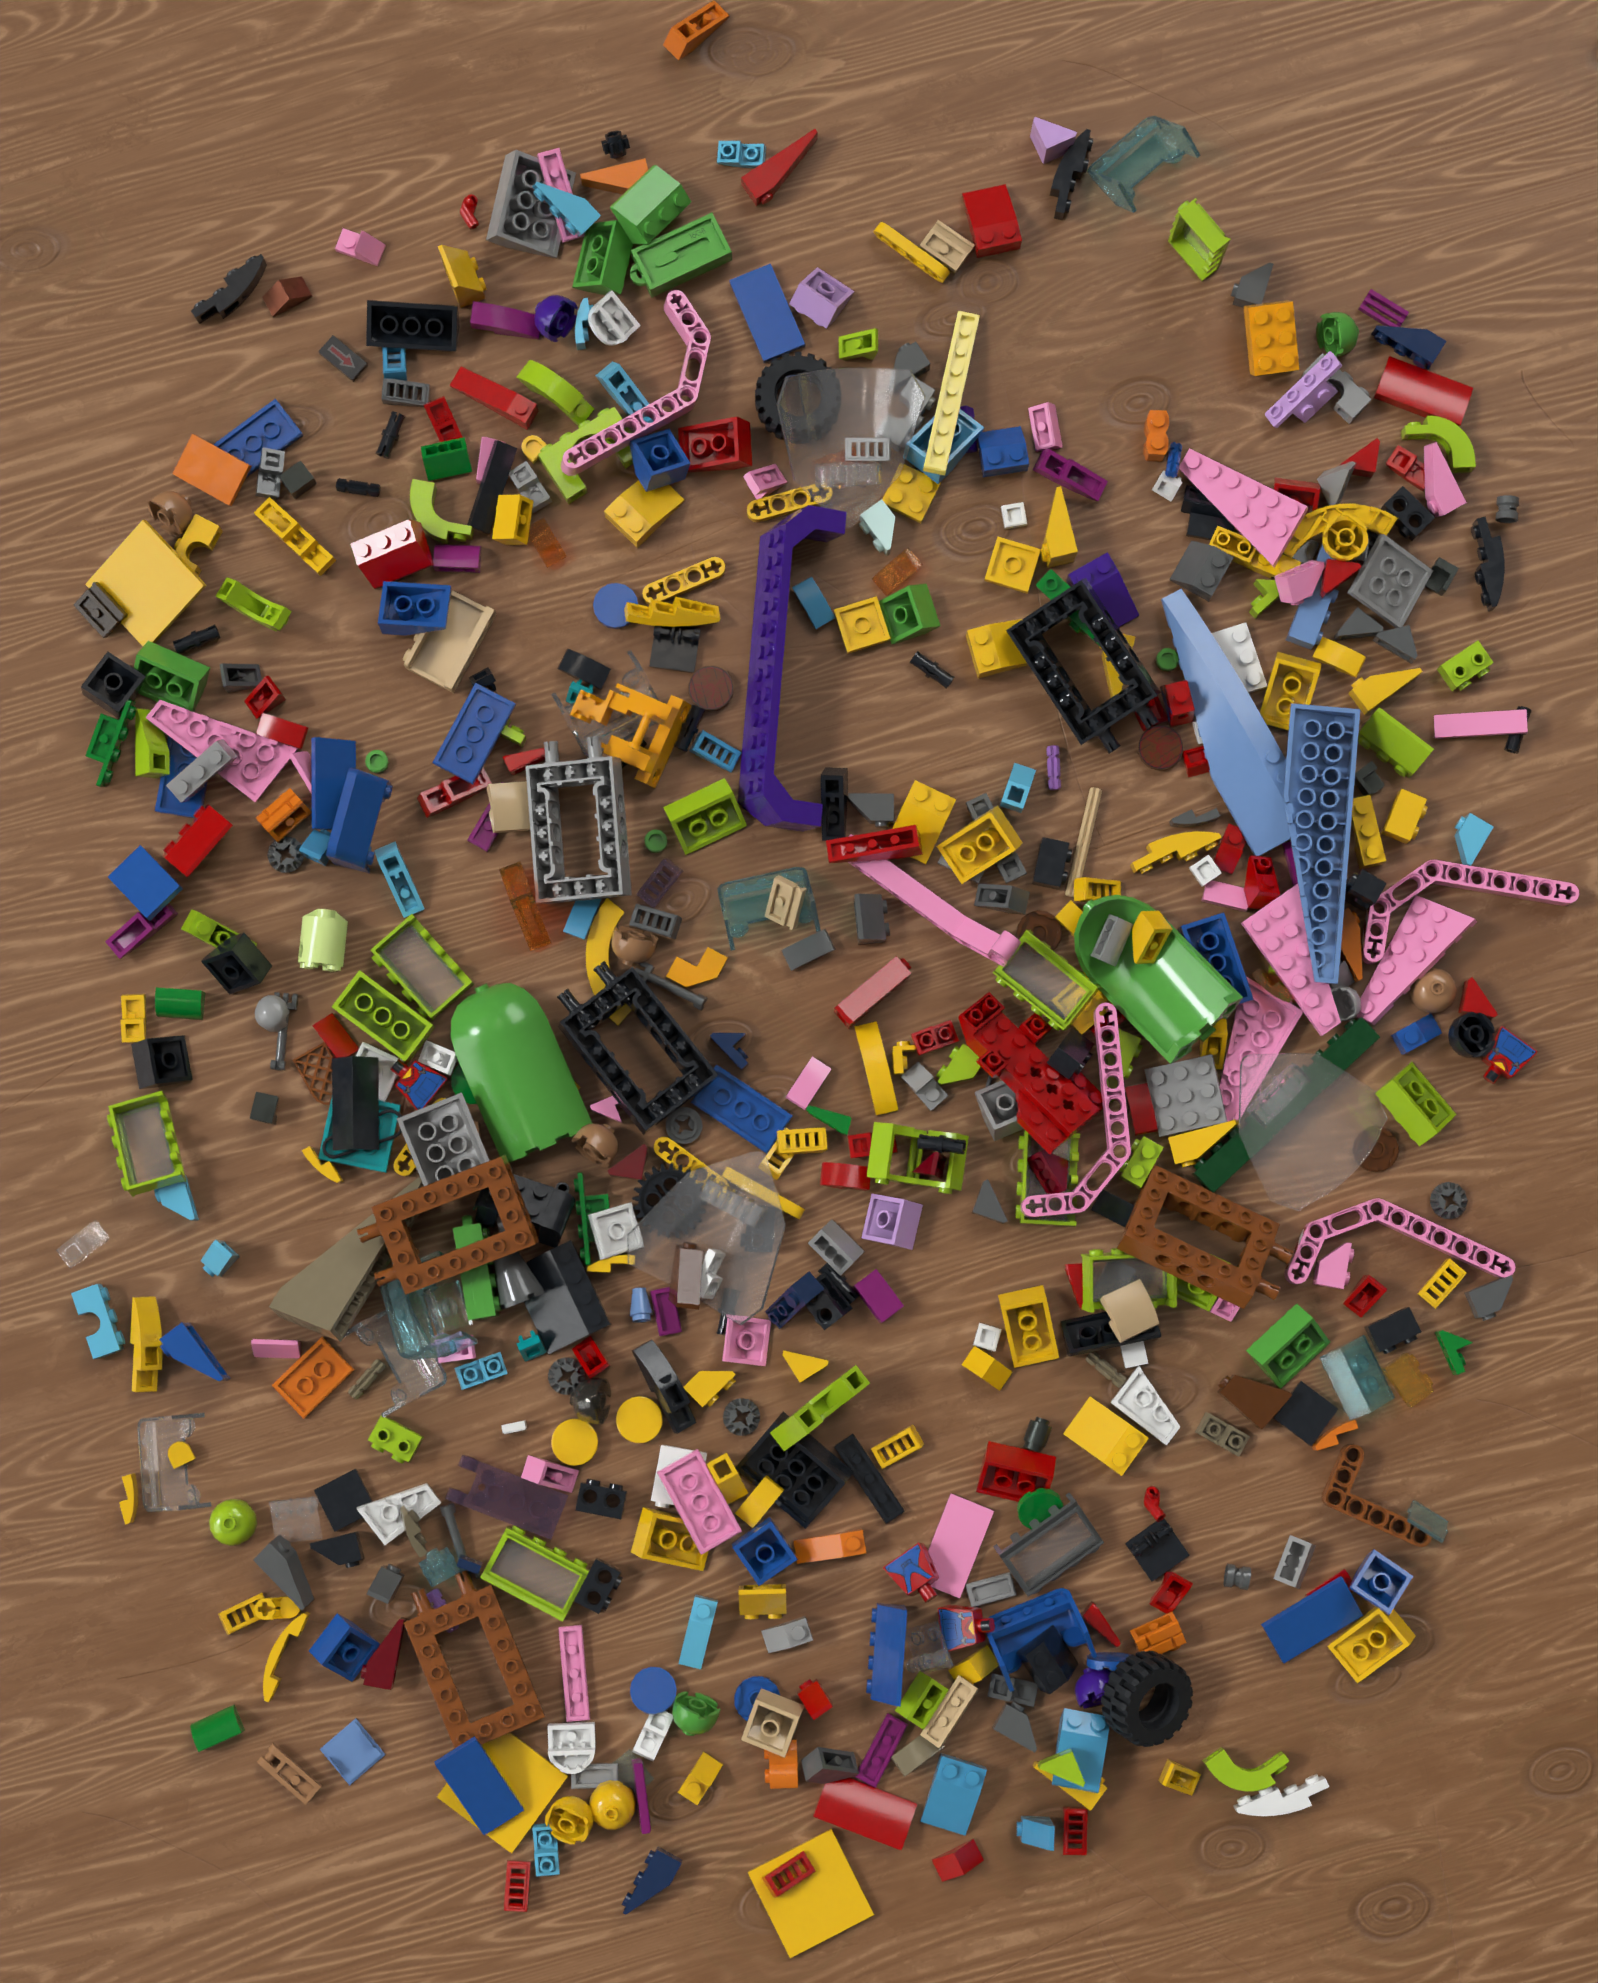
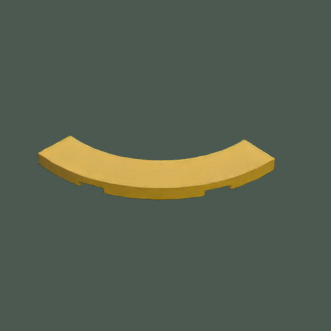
M1354 503L1336 504L1319 508L1303 517L1283 553L1292 558L1305 542L1323 532L1326 525L1337 516L1352 515L1359 518L1366 525L1367 530L1378 535L1385 534L1386 536L1398 518L1376 507Z
M608 898L595 915L587 938L586 968L594 995L604 989L606 985L593 969L598 965L600 966V963L603 961L610 968L609 947L614 927L617 926L625 914L623 910ZM625 1004L609 1018L619 1026L632 1010Z

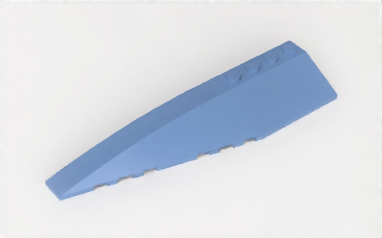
M1179 589L1162 598L1161 601L1168 626L1171 628L1174 648L1177 649L1180 669L1183 671L1185 680L1188 681L1195 708L1194 717H1196L1199 737L1202 738L1205 749L1203 750L1205 758L1209 763L1210 776L1254 856H1260L1290 840L1283 797L1286 758L1226 655L1183 590Z
M1291 703L1283 797L1314 982L1338 984L1360 709Z

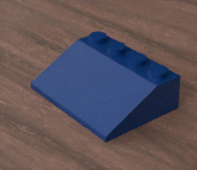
M877 1603V1608H872L871 1622L876 1624L875 1632H870V1646H874L873 1656L869 1655L868 1670H872V1679H867L866 1693L870 1694L871 1700L893 1706H901L907 1608L905 1605Z

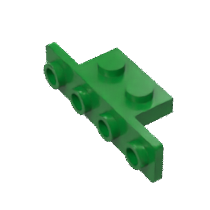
M1052 569L1036 583V587L1050 600L1070 588ZM1080 610L1067 617L1070 621L1068 625L1077 634L1081 632L1083 635L1087 634L1092 640L1095 638L1086 623L1081 622L1079 618Z
M126 701L120 720L103 713L100 714L85 755L104 763L96 786L105 787L112 780L113 771L111 769L113 764L117 763L120 758L121 750H119L121 742H124L128 736L129 729L127 725L129 720H133L136 714L135 701Z
M578 1173V1178H574L575 1192H579L580 1201H576L577 1215H581L582 1224H578L579 1238H583L584 1247H580L581 1261H585L586 1266H590V1242H595L588 1215L609 1209V1195L585 1196L584 1174Z

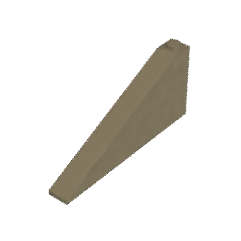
M420 1176L393 1198L423 1187ZM374 1214L283 1285L269 1307L282 1319L341 1342L380 1279L375 1280L374 1273L385 1270L391 1261L382 1236L362 1243L359 1239L362 1236L368 1235V1233L358 1236L357 1229L376 1223ZM419 1214L405 1219L407 1227H412Z

